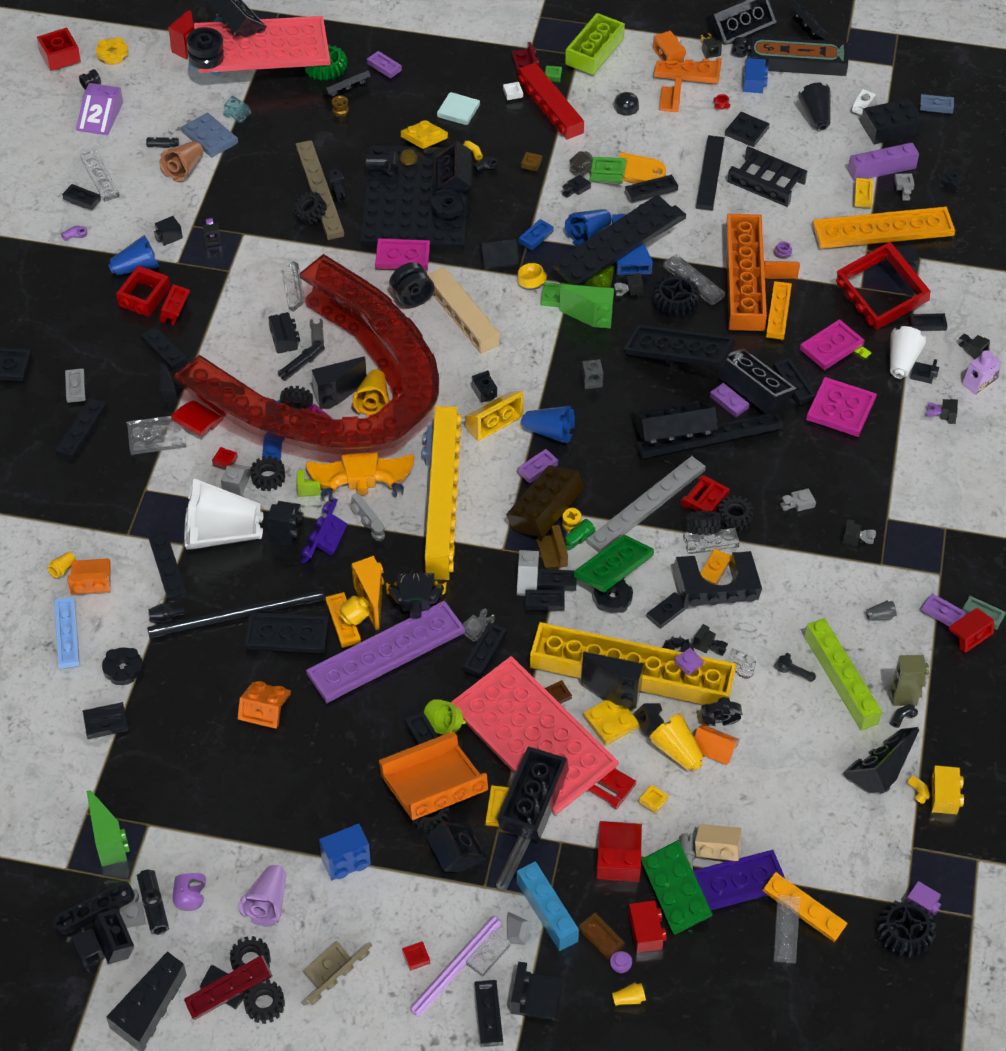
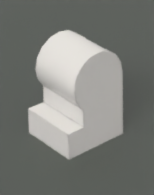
M862 89L853 105L852 112L862 116L863 108L875 105L876 94Z

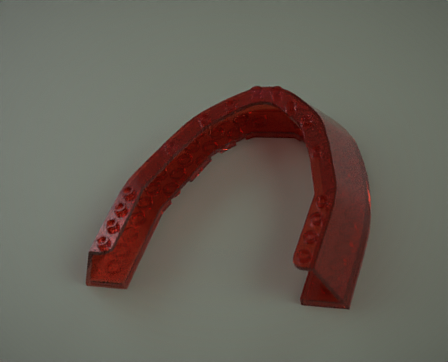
M322 254L299 273L300 279L313 286L312 292L305 298V304L308 308L353 335L375 362L379 370L385 374L393 399L380 411L369 415V418L358 419V416L331 419V416L302 408L299 410L289 407L285 403L279 404L274 399L260 395L201 355L197 356L174 375V379L190 395L242 429L283 443L330 454L367 453L395 447L404 441L431 412L439 396V373L435 356L432 354L423 339L422 333L414 322L407 318L392 303V299L380 289L325 254Z

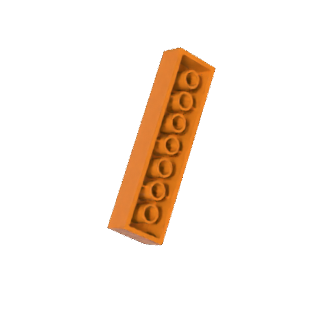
M727 213L725 229L729 330L765 331L767 313L762 214Z

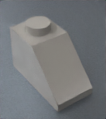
M239 464L227 466L221 479L222 489L242 497L251 476V467Z
M519 550L517 595L525 596V590H537L539 551Z

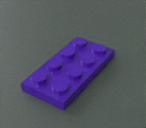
M774 850L739 858V861L731 860L693 870L711 910L767 896L763 889L775 872L785 878Z

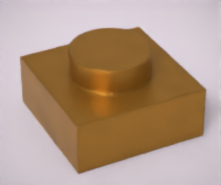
M526 152L521 162V168L538 171L542 162V155Z

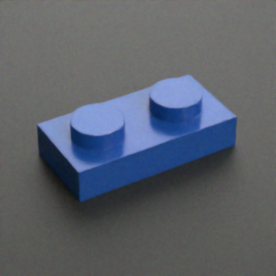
M540 219L519 237V243L533 250L554 232V227Z

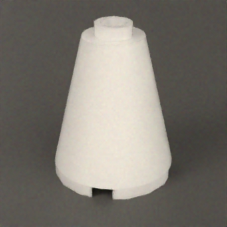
M901 326L900 329L896 330L894 328L891 331L890 372L895 378L901 379L908 376L926 344V336L920 335L921 331L918 329Z

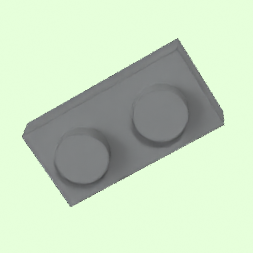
M84 369L65 370L67 403L86 401Z

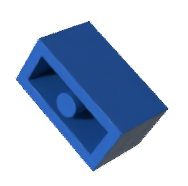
M746 58L743 92L763 94V88L767 87L768 77H765L768 75V66H765L766 59Z

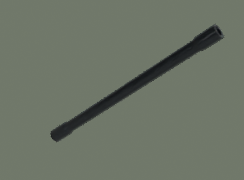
M322 589L296 596L177 622L158 624L147 627L149 638H154L177 631L249 616L250 612L264 613L291 606L324 601Z

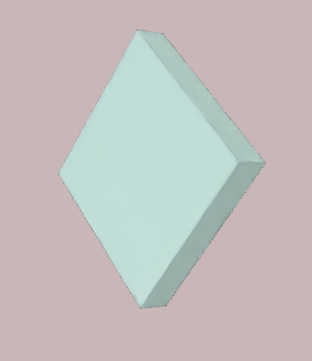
M450 92L438 110L437 117L468 125L480 106V100Z

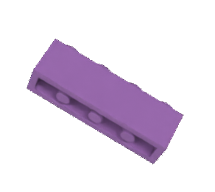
M912 142L851 155L848 172L855 182L856 178L869 179L916 169L919 153Z

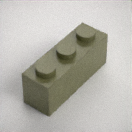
M899 655L890 688L893 706H905L908 704L917 706L919 698H922V687L926 685L925 676L929 675V665L925 663L924 655Z

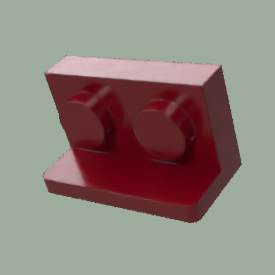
M527 42V49L512 51V59L517 75L519 74V68L535 62L540 67L539 58H536V49L532 47L531 42Z

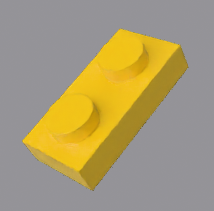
M856 178L854 206L871 208L873 179Z

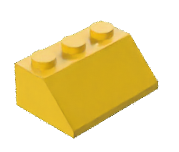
M510 391L505 395L499 396L496 400L486 403L483 407L470 412L465 416V428L479 442L521 419L523 416L524 393L522 391Z

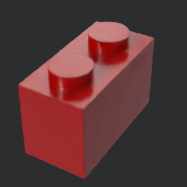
M647 901L629 904L628 915L636 953L662 950L663 941H666L665 928H661L662 913L661 909L656 907V902Z

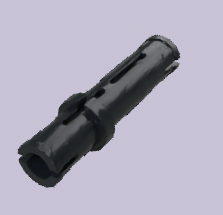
M318 340L308 349L305 348L302 354L279 370V376L284 372L286 373L281 379L287 380L288 377L307 362H312L316 355L325 350L324 345L317 348L322 342Z

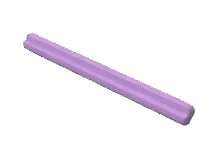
M492 916L413 1003L410 1011L415 1016L419 1017L498 930L501 926V921L497 917Z

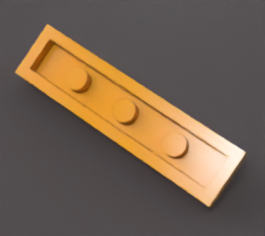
M774 281L767 338L784 340L791 283Z
M777 872L774 873L763 889V892L833 942L837 940L848 924Z

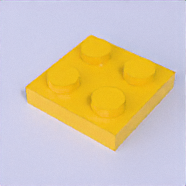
M424 120L402 130L401 137L424 149L447 139L448 132Z
M608 699L583 712V718L605 746L639 728L637 719L627 707L616 705Z

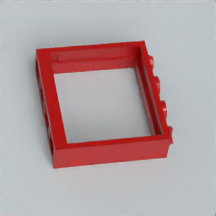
M891 242L837 271L836 283L838 287L843 288L847 298L854 302L857 311L865 316L867 323L873 326L875 330L930 301L931 291ZM887 258L916 296L877 317L848 279Z

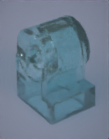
M233 95L224 104L223 115L227 118L231 116L237 122H243L251 114L250 107Z

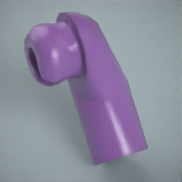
M73 226L61 233V237L64 241L71 237L83 238L87 235V229L84 226Z

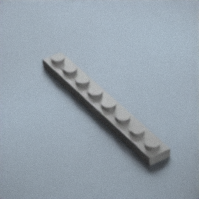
M691 456L589 536L587 544L599 553L623 534L628 533L705 471L706 466Z

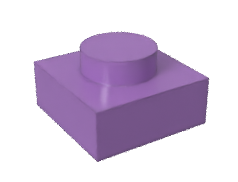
M689 648L677 656L674 663L687 675H690L703 666L704 661Z

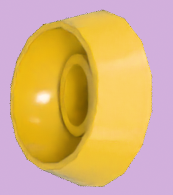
M536 263L523 265L517 275L518 284L524 288L538 287L547 279V274L542 266Z

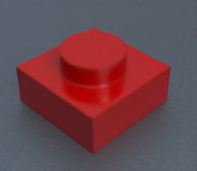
M220 447L212 459V465L226 469L227 466L234 464L238 458L237 452Z
M423 941L402 948V953L410 971L430 964V958Z

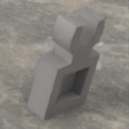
M134 889V899L129 904L121 907L122 918L126 928L146 924L142 901L138 902L139 894L137 889Z

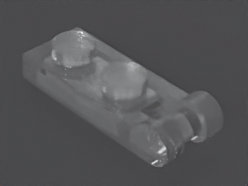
M735 528L722 529L712 535H694L688 532L683 534V540L687 543L686 550L688 554L710 552L714 548L717 550L738 548L740 544Z

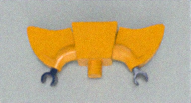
M377 452L342 455V462L338 461L328 464L307 462L306 469L311 479L319 481L320 487L324 489L321 492L322 500H324L326 495H330L328 500L331 502L334 498L332 493L344 484H347L351 490L357 489V493L360 495H366L368 488H374L376 482L386 483L390 488H393L392 495L397 497L395 490H400L403 494L404 487L401 483L410 474L415 458L413 454L395 459L379 458L378 461Z

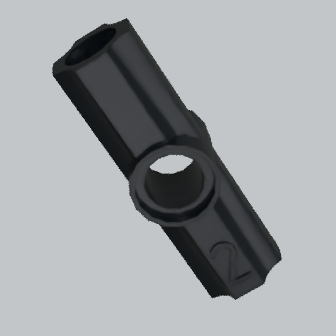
M146 869L136 876L150 933L160 935L169 930V925L155 870ZM152 900H156L153 904L149 903Z

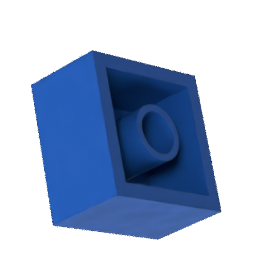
M360 824L319 839L321 859L331 881L342 879L352 872L362 871L371 865L369 843Z

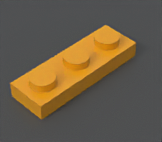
M345 593L325 597L341 647L344 648L361 643L356 625L347 624L340 616L341 605L347 601Z

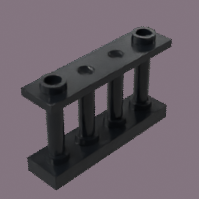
M747 146L744 164L740 169L731 166L727 182L788 207L791 202V189L797 182L805 185L808 171ZM751 164L760 167L755 175L746 172ZM766 170L775 173L770 181L761 178ZM782 176L791 179L785 187L776 184Z

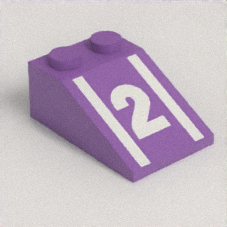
M89 83L83 96L76 131L108 136L123 104L121 88Z

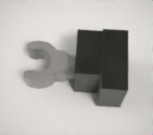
M641 273L627 276L628 284H614L616 296H622L627 291H630V296L637 295L638 298L645 296Z
M847 519L843 530L842 544L857 546L859 538L868 544H873L876 531H861V525L854 524V520Z

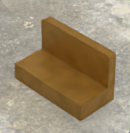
M554 525L551 528L550 536L537 538V545L544 569L568 566V553L560 526Z

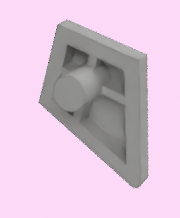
M508 912V942L511 944H527V940L530 938L531 922Z

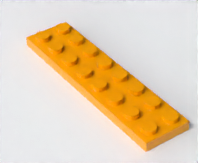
M947 207L813 219L812 223L820 249L955 235V228Z

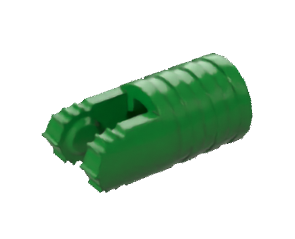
M584 519L565 536L564 543L568 551L583 543L596 532L595 526L591 521Z

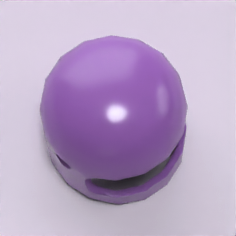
M187 873L175 877L173 903L177 908L184 911H193L201 907L204 897L200 892L206 884L205 875L201 873ZM191 879H196L202 882L200 885L197 886H189V881Z

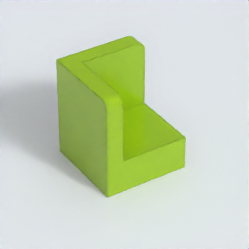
M297 470L298 497L321 496L320 482L305 479V470Z

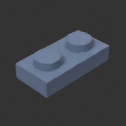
M921 94L920 110L953 114L954 98Z
M427 425V433H423V444H426V447L422 448V458H426V466H431L434 425Z

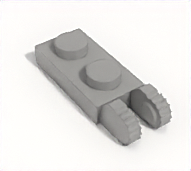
M359 493L351 495L352 504L350 506L355 514L358 513L363 525L371 529V536L374 540H384L385 527L378 516Z

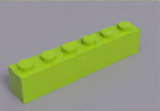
M822 618L808 623L804 638L860 731L878 725L882 710L826 619Z

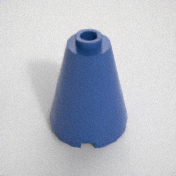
M606 209L572 213L565 220L566 234L568 238L571 237L573 239L572 243L579 246L609 226L612 221L611 214Z
M146 235L141 236L111 258V263L108 264L112 274L116 273L117 276L133 273L137 266L149 270L159 268V263L155 260L154 251Z
M561 406L527 411L522 416L521 424L526 430L562 443H568L573 435L569 434L570 429L574 428L575 425L574 410L570 409L571 406Z

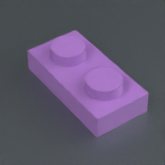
M379 51L367 58L368 65L389 78L402 71L400 64Z
M724 383L710 392V397L735 418L749 409V403Z
M545 449L519 466L517 472L528 483H531L539 477L548 465L557 466L558 459Z
M933 593L921 610L947 626H950L967 614L965 611Z

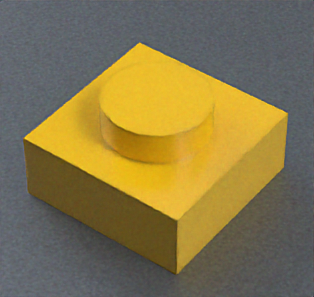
M651 785L639 798V803L656 814L668 801L669 795Z

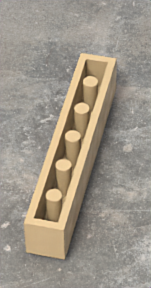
M442 267L427 274L434 282L435 289L432 295L479 353L482 354L499 346L500 333L498 329L494 328L489 318L482 314L480 307L473 303L470 295L463 291L461 284L454 280L452 273Z

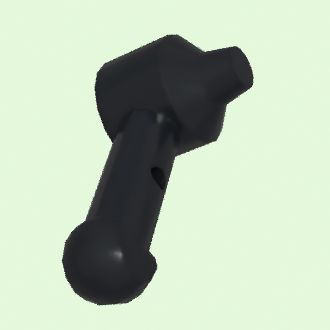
M789 653L779 656L775 664L776 669L780 672H793L806 678L809 682H813L816 679L814 672H809L792 664L791 654Z

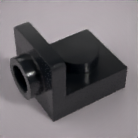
M934 359L933 365L915 362L910 379L932 384L933 377L937 378L940 368L936 366L937 359Z

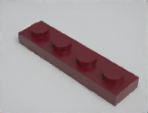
M260 955L184 998V1001L192 1019L196 1020L273 975L264 956Z

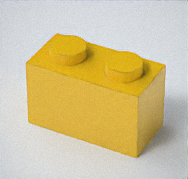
M934 766L931 776L932 812L957 815L959 807H963L964 794H960V789L963 788L964 778L960 776V768Z

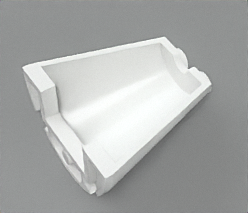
M192 480L185 517L184 545L186 549L191 550L262 538L263 528H260L259 523H262L263 512H260V503L203 481Z

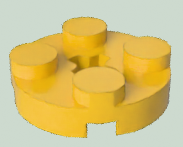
M121 37L99 40L96 47L97 59L100 62L101 60L105 61V64L108 65L119 64L123 62V58H127L129 55L128 45Z

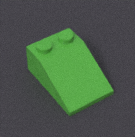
M561 284L559 311L592 327L611 328L614 288Z
M91 790L86 791L96 848L101 865L106 866L127 861L126 852H130L125 829H120L118 820Z

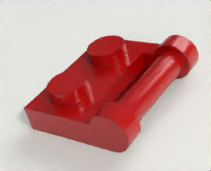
M702 475L695 487L687 496L681 499L680 503L685 508H691L695 511L710 510L714 512L719 507L721 501L728 496L730 489ZM704 487H708L697 501L694 500Z
M614 768L597 783L618 796L615 797L596 785H593L586 792H592L610 803L611 807L617 810L635 787L636 780Z

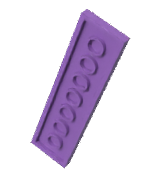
M443 601L431 607L430 610L423 611L420 618H409L307 669L306 672L320 695L328 703L465 633V628L447 603Z

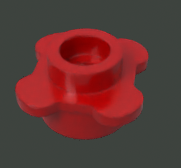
M719 94L713 99L716 109L730 108L727 95Z

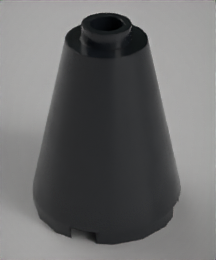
M821 82L806 85L803 87L804 90L802 92L799 91L798 99L816 129L825 130L831 124L830 87L828 84L826 86L822 85Z

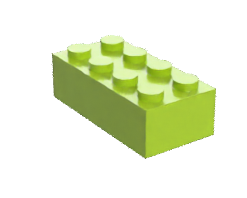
M596 13L566 49L565 65L594 75L624 39L625 23Z

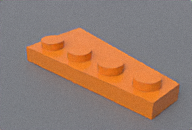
M716 58V61L702 59V61L693 62L690 59L680 63L677 60L656 61L654 77L682 78V80L718 84L722 58Z

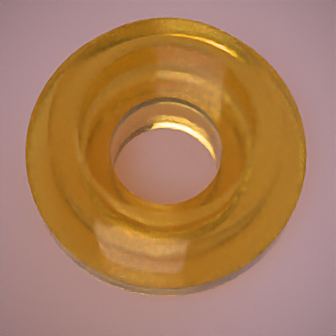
M407 149L402 152L400 160L403 164L411 165L417 161V155L413 150Z

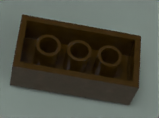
M548 465L507 512L506 515L513 531L543 538L584 490L585 486L577 470Z

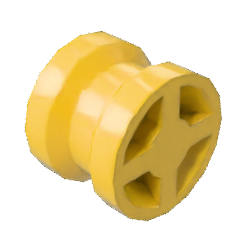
M568 508L563 513V529L570 532L571 529L581 522V512L579 510Z

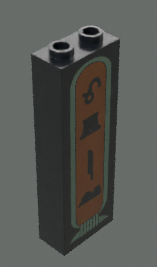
M752 36L751 43H748L747 52L750 53L747 54V58L766 59L765 66H768V71L834 76L847 75L848 42Z

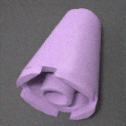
M268 866L239 902L241 914L244 917L248 915L252 918L251 922L254 924L272 926L281 917L287 876L281 866Z

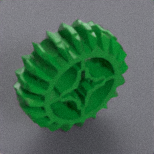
M329 44L330 65L306 66V74H309V77H314V80L320 79V81H328L329 79L334 81L335 77L339 78L340 75H344V71L347 68V58L341 48L331 47Z

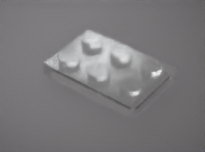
M171 416L127 422L131 455L187 447L185 428L172 421Z

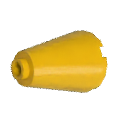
M377 369L369 371L354 393L352 401L358 413L362 412L366 414V417H379L388 409L390 401L385 374Z
M678 713L669 718L670 721L665 725L664 723L661 724L650 735L649 740L687 771H696L703 765L702 760L704 757L684 717Z

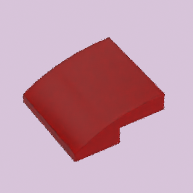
M194 400L184 404L171 415L172 421L201 437L209 429L213 430L224 419L223 416Z

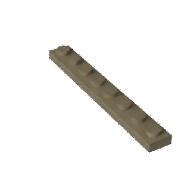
M312 140L296 143V150L310 191L317 192L327 204L325 215H321L323 217L321 222L327 240L344 237V230Z

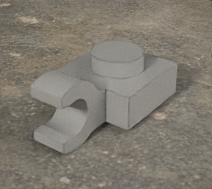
M895 174L896 189L902 190V200L910 201L909 194H911V190H914L912 174Z
M808 488L792 492L791 496H783L782 500L784 503L780 504L783 510L796 507L797 511L814 508L816 501Z

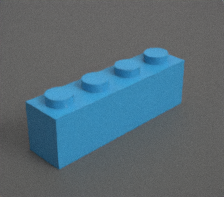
M536 861L517 870V885L558 950L561 951L577 943L579 929Z

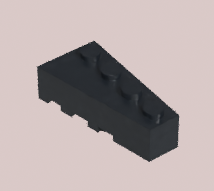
M167 951L106 1016L109 1028L138 1051L146 1049V1044L150 1037L154 1035L161 1017H164L170 1001L174 999L187 974L184 963Z

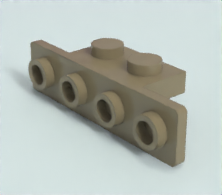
M337 941L332 943L303 970L316 987L315 990L301 1001L303 1006L309 1003L311 1005L315 1004L322 997L320 993L324 989L330 990L338 983L336 979L341 974L344 976L354 968L352 964L357 959L362 961L370 954L368 949L373 945L370 942L364 944L350 957Z

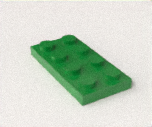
M623 534L574 570V577L605 592L654 555V549Z
M679 840L641 859L671 930L675 935L713 916Z

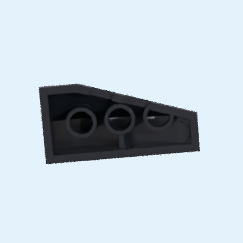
M919 728L900 729L884 741V746L877 749L873 748L869 751V757L863 761L860 758L856 760L844 772L845 777L869 793L879 792L881 794L889 791L890 786L899 776L917 737Z

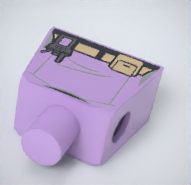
M983 351L982 355L970 363L962 385L976 395L999 378L1001 361L991 351Z

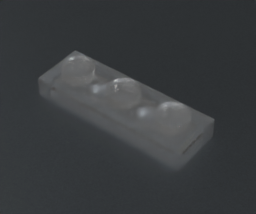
M292 261L282 270L288 309L294 312L303 305L305 296L299 264Z
M777 896L773 962L796 964L800 897Z

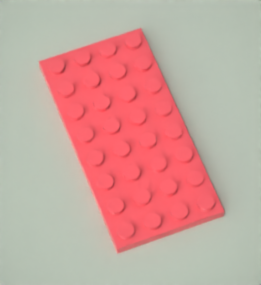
M323 16L260 19L267 26L266 29L246 38L241 35H234L230 31L231 28L223 22L194 23V30L202 27L213 28L220 32L223 37V62L212 69H199V73L330 65Z
M512 656L451 702L461 709L463 720L466 721V724L515 774L528 746L567 758L569 771L552 810L555 815L560 813L619 765L618 760Z

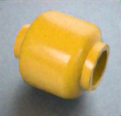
M351 596L341 605L340 616L347 624L358 625L369 616L370 610L368 606L370 604L364 597Z

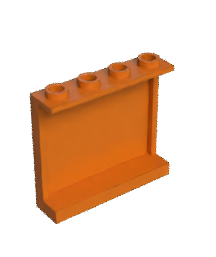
M454 731L379 760L381 777L412 820L488 790L487 774H480L458 746L457 735Z

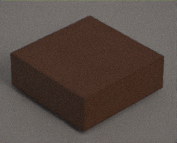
M562 680L545 688L560 704L572 699V694Z

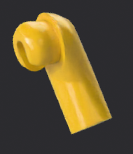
M465 141L463 145L472 151L476 160H481L483 155L479 146L471 141Z

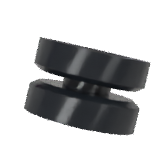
M202 27L188 34L186 40L189 62L194 67L212 69L223 62V37L220 32L213 28Z
M416 262L400 266L393 272L389 280L391 290L397 296L399 302L407 308H414L425 303L432 296L435 289L434 282L427 275V272Z

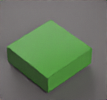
M546 66L545 74L551 81L560 82L562 67Z

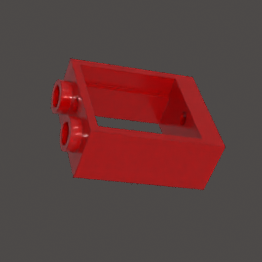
M137 266L116 293L118 305L124 309L135 311L138 314L150 316L171 289L169 276ZM139 283L154 288L146 300L130 295Z

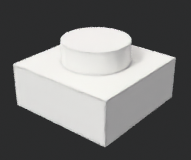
M519 82L503 85V91L507 100L523 97V91Z

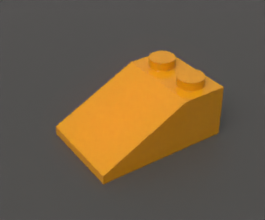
M374 556L352 563L353 587L359 598L364 597L369 602V618L375 630H379L383 594L382 585H384L381 574L384 571L381 563H377Z

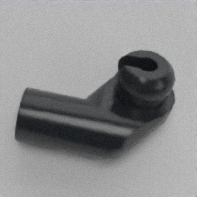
M912 704L905 705L896 710L890 724L895 728H899L904 717H916L918 710Z

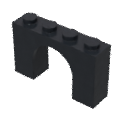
M732 552L729 567L734 581L726 585H715L706 581L700 574L695 555L676 557L673 571L683 606L715 605L717 603L759 600L762 586L752 552Z

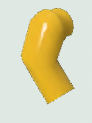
M911 776L907 783L917 790L918 794L915 796V799L924 804L930 798L928 786L916 776Z

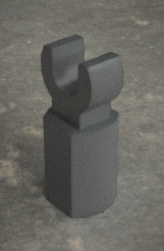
M321 318L318 324H314L313 319H310L312 345L319 340L322 344L318 347L324 345L323 320Z

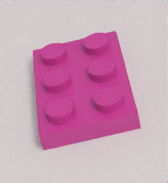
M378 239L376 269H398L406 263L416 262L424 270H428L430 240Z
M839 319L800 344V350L823 370H826L863 346L864 339Z

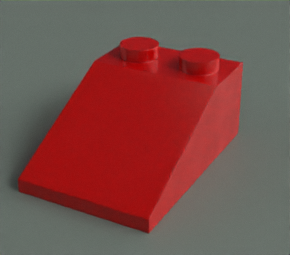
M600 821L596 879L639 882L642 824Z

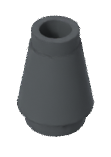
M886 600L866 609L869 621L892 619L894 616H897L893 601L888 602Z

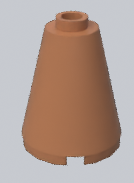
M192 141L167 149L160 155V167L167 177L171 176L174 178V181H182L189 175L203 155V148L200 143Z

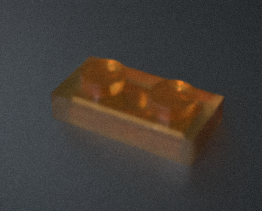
M596 913L579 925V930L607 959L611 958L614 953L621 950L625 945V942Z

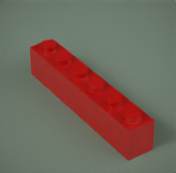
M537 63L519 68L517 76L519 84L525 88L526 93L533 98L535 104L542 109L544 115H547L559 133L566 140L583 134L584 120Z

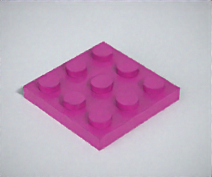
M825 377L810 407L806 420L859 437L877 394Z

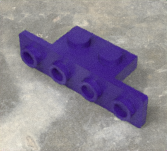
M334 498L331 502L327 501L321 510L323 514L315 523L317 527L308 537L310 542L301 552L303 557L300 562L302 564H305L312 557L316 547L329 555L334 554L348 524L332 514L338 499Z

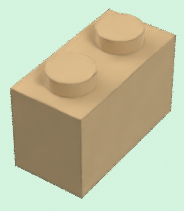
M699 824L695 840L696 857L739 861L742 848V828Z

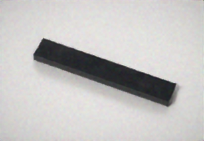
M708 135L696 209L713 211L725 137Z

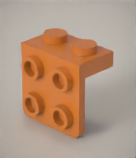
M110 559L73 561L71 563V574H68V585L71 595L110 592Z

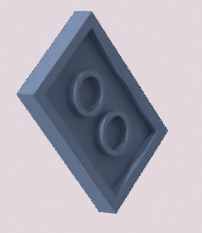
M208 112L181 127L182 133L190 140L200 143L203 151L211 158L238 143V138Z

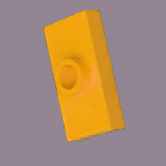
M714 548L700 573L706 581L717 585L729 565L731 555Z

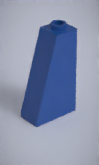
M627 214L612 215V224ZM645 244L615 263L617 275L652 273L653 262Z

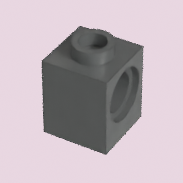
M600 359L582 361L584 389L603 387V369Z

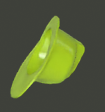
M432 700L425 707L424 714L436 733L445 735L453 731L457 732L462 724H466V721L463 720L461 709L451 702Z

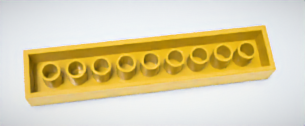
M435 406L425 550L426 573H434L435 580H449L450 572L454 570L455 514L457 511V484L459 481V470L456 469L460 466L459 452L461 448V441L457 440H460L461 414H458V407Z
M542 622L539 623L530 653V668L580 679L583 652L643 663L641 692L702 705L718 702L717 700L722 697L730 699L737 663L699 656L704 661L703 666L687 675L674 663L675 658L683 652Z

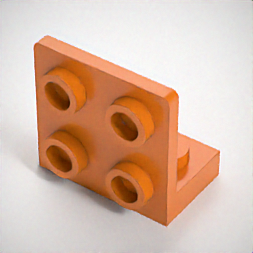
M261 681L252 682L240 697L237 720L276 729L279 726L281 706L290 696L291 690H287L282 686L266 685Z

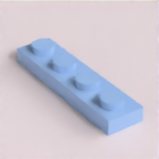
M75 598L54 599L59 669L80 666Z

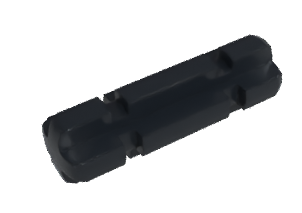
M147 137L146 145L147 147L169 148L172 146L173 148L179 146V138L156 137L154 139V137Z

